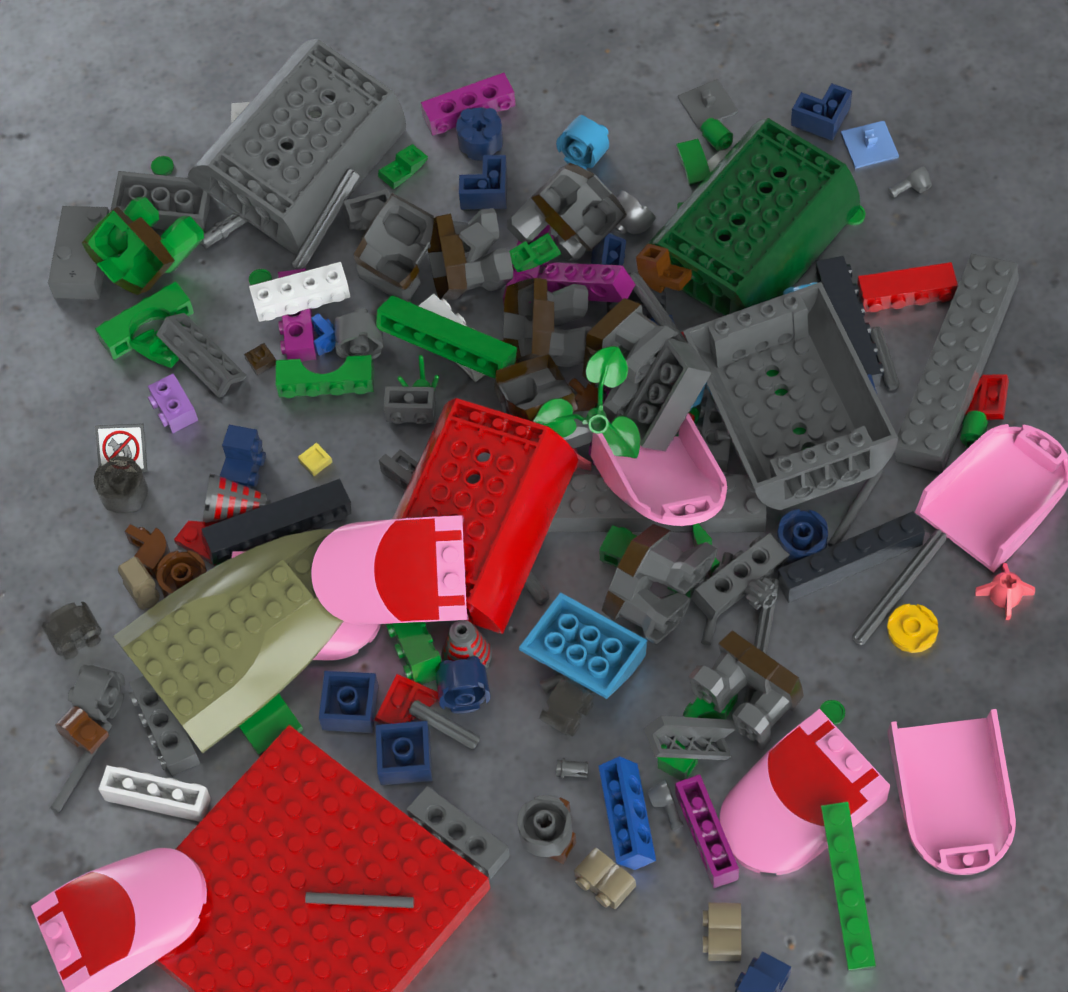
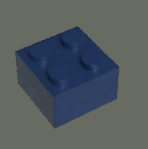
M324 671L319 721L322 730L374 732L379 689L376 673Z
M428 721L375 725L377 774L380 785L433 781Z

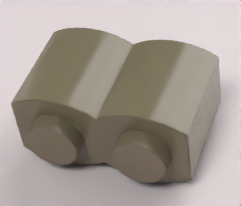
M134 556L119 565L118 573L123 579V585L137 606L142 610L153 607L159 601L160 593L155 587V581L140 559Z
M596 847L574 870L576 884L584 891L589 889L594 892L596 900L606 908L610 906L616 909L636 887V880Z
M708 902V910H703V927H708V936H703V953H708V961H741V903Z

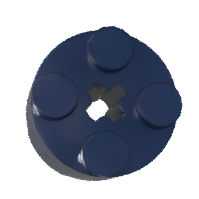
M473 108L465 109L461 112V116L456 124L458 146L462 153L464 152L472 160L483 161V155H493L502 149V123L495 109Z
M795 509L785 514L780 520L777 541L790 554L787 563H794L827 548L828 526L825 519L819 513L813 510L800 511V509Z
M469 657L466 660L456 661L445 660L439 664L440 669L437 671L435 678L439 704L442 709L445 710V707L451 709V713L464 714L480 709L481 703L485 701L487 704L490 701L491 696L486 667L480 662L478 657Z

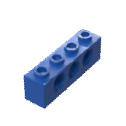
M619 756L599 765L616 864L636 870L655 862V851L638 764Z

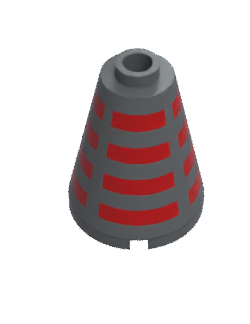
M210 473L203 522H221L271 504V500L266 499L267 494Z
M458 620L451 625L441 652L442 662L445 660L456 661L466 660L469 657H478L487 670L492 660L491 645L471 622Z

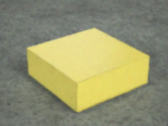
M317 442L298 456L299 462L313 476L333 462L332 458Z

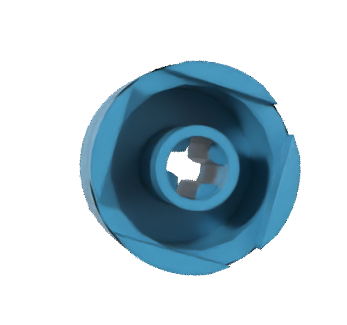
M579 115L557 138L556 147L559 153L562 151L566 156L564 158L566 163H572L584 169H591L609 149V139L607 136L609 131L604 125H598L586 116Z

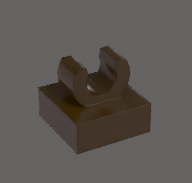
M265 343L244 354L246 361L256 375L276 365V358Z

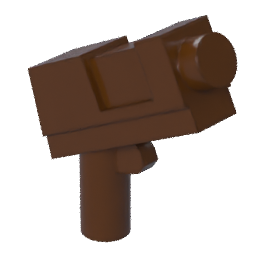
M573 378L569 382V386L577 393L575 401L578 402V409L574 410V412L590 411L593 408H597L598 388H594L589 383L585 388L576 378Z

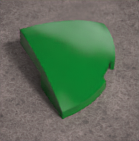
M148 330L129 342L130 346L137 352L163 366L172 368L180 359L156 335L158 330Z

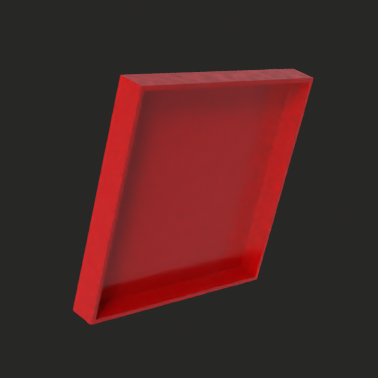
M288 725L175 849L187 855L200 867L206 882L207 899L198 917L200 921L191 935L154 963L189 992H403L491 889L489 878L292 726ZM306 892L414 897V908L306 903L305 897Z

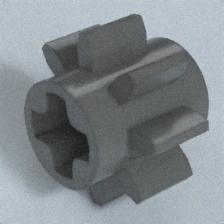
M766 577L763 581L754 579L746 588V599L756 610L760 606L767 609L777 599V588Z

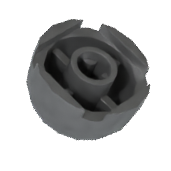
M621 190L616 194L615 197L623 206L627 216L615 229L622 234L625 232L631 234L645 232L652 225L656 216L646 206L640 205L638 203L639 200L629 193Z

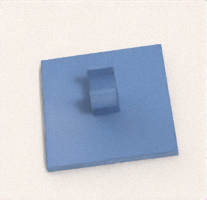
M885 121L841 131L855 169L899 158Z

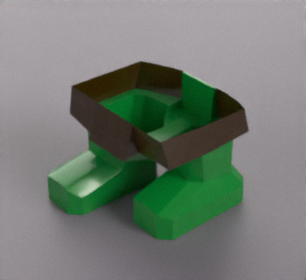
M137 197L123 211L118 206L114 208L95 226L83 240L82 245L90 258L114 284L133 294L139 295L150 290L164 273L175 271L204 239V232L191 216H181L159 236L152 229L159 220V211L146 197Z

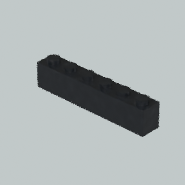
M844 256L818 260L815 267L817 283H822L867 375L871 374L875 387H879L881 377L884 376V368L882 363L878 362L876 358L878 356L877 346L870 339L871 328L869 322L865 323L864 320L865 310L863 303H859L857 299L859 292L857 284L852 283L851 280L853 276L851 265L846 264Z
M337 479L202 528V541L213 565L223 563L232 558L233 551L246 552L284 536L302 533L312 528L318 529L334 520H343L348 515H351V501L341 480Z
M914 511L778 569L777 579L779 580V587L788 603L923 545L925 530Z

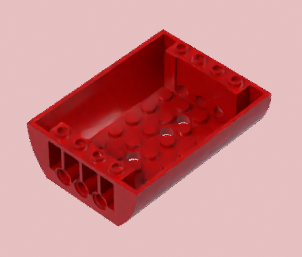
M458 398L452 399L444 405L392 519L442 516L464 517L463 543L467 621L500 634L504 633L579 459L574 449L548 426ZM481 453L490 454V458L485 462L477 460ZM477 474L480 476V480L477 483L471 484L467 482L471 475Z

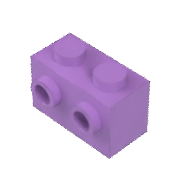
M174 373L148 386L151 395L147 398L152 408H158L160 411L158 417L164 427L168 426L172 433L198 421L195 409Z

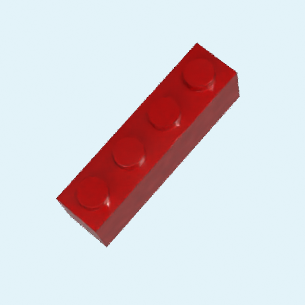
M952 262L858 276L857 287L859 301L863 303L865 312H878L890 308L900 309L910 305L950 301L956 293L958 283Z

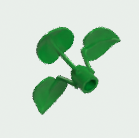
M617 346L602 348L591 356L586 365L587 379L590 382L599 383L598 407L591 409L587 413L586 418L579 414H573V407L567 400L554 398L541 406L532 422L550 427L563 438L575 432L576 422L574 419H578L584 425L588 424L589 429L593 433H602L614 456L637 458L640 450V435L635 422L628 417L618 416L610 423L603 410V384L611 388L619 386L624 382L628 374L627 362L620 348Z

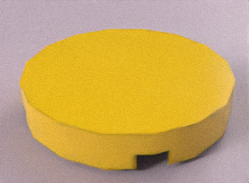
M903 604L896 608L889 616L887 624L888 637L893 645L902 651L910 653L922 652L930 648L936 641L938 634L937 618L931 610L923 605Z

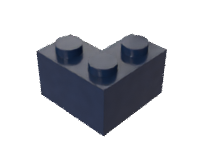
M831 83L823 99L801 92L792 108L791 126L833 141L851 108L852 90Z
M483 155L482 174L459 175L461 210L507 209L506 155Z
M229 424L222 443L226 458L220 476L253 489L259 481V468L264 465L266 459V452H263L262 440L259 438L257 429Z
M762 951L758 959L755 957L752 959L747 972L740 973L735 983V992H781L790 977L791 966Z

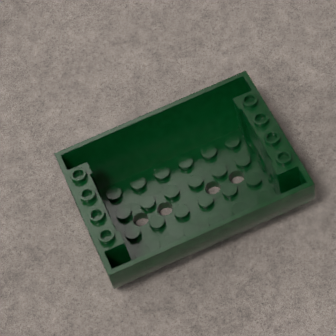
M770 118L757 121L750 127L647 244L669 249L670 263L672 265L691 270L692 278L681 289L683 292L721 316H726L782 296L787 288L793 287L860 209V195L855 179L845 163ZM767 187L770 188L772 192L765 194L762 193L760 189ZM734 219H741L744 221V224L735 225L732 221ZM720 235H727L731 239L728 241H721L718 239V237Z

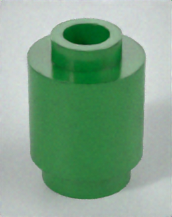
M709 118L702 124L700 128L702 136L717 151L726 150L732 145L733 133L719 120Z
M970 411L964 417L960 441L968 448L987 432L988 420L983 412Z

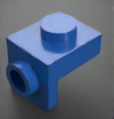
M318 313L311 320L314 331L319 336V338L314 340L315 351L318 356H321L324 353L330 352L335 347V328L329 319H324Z

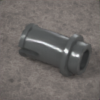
M565 758L557 760L556 775L561 776V778H564V776L587 778L588 762L565 761Z

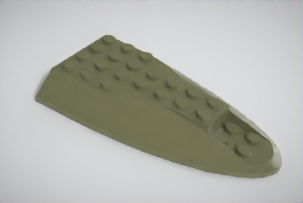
M336 529L313 530L284 536L233 557L179 588L113 636L202 753L248 720L280 693L309 665L344 622L333 616L321 604L314 591L311 576L312 563L318 547Z

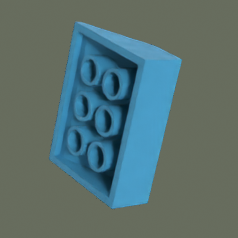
M560 592L520 645L519 650L607 699L635 672L646 656L647 640Z

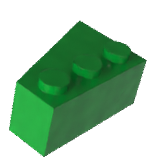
M425 622L385 624L390 638L395 636L398 643L394 645L398 658H404L406 665L403 666L406 677L410 680L413 679V681L421 685L436 680L435 675L440 669L441 657L438 650L434 648L433 639L426 629Z

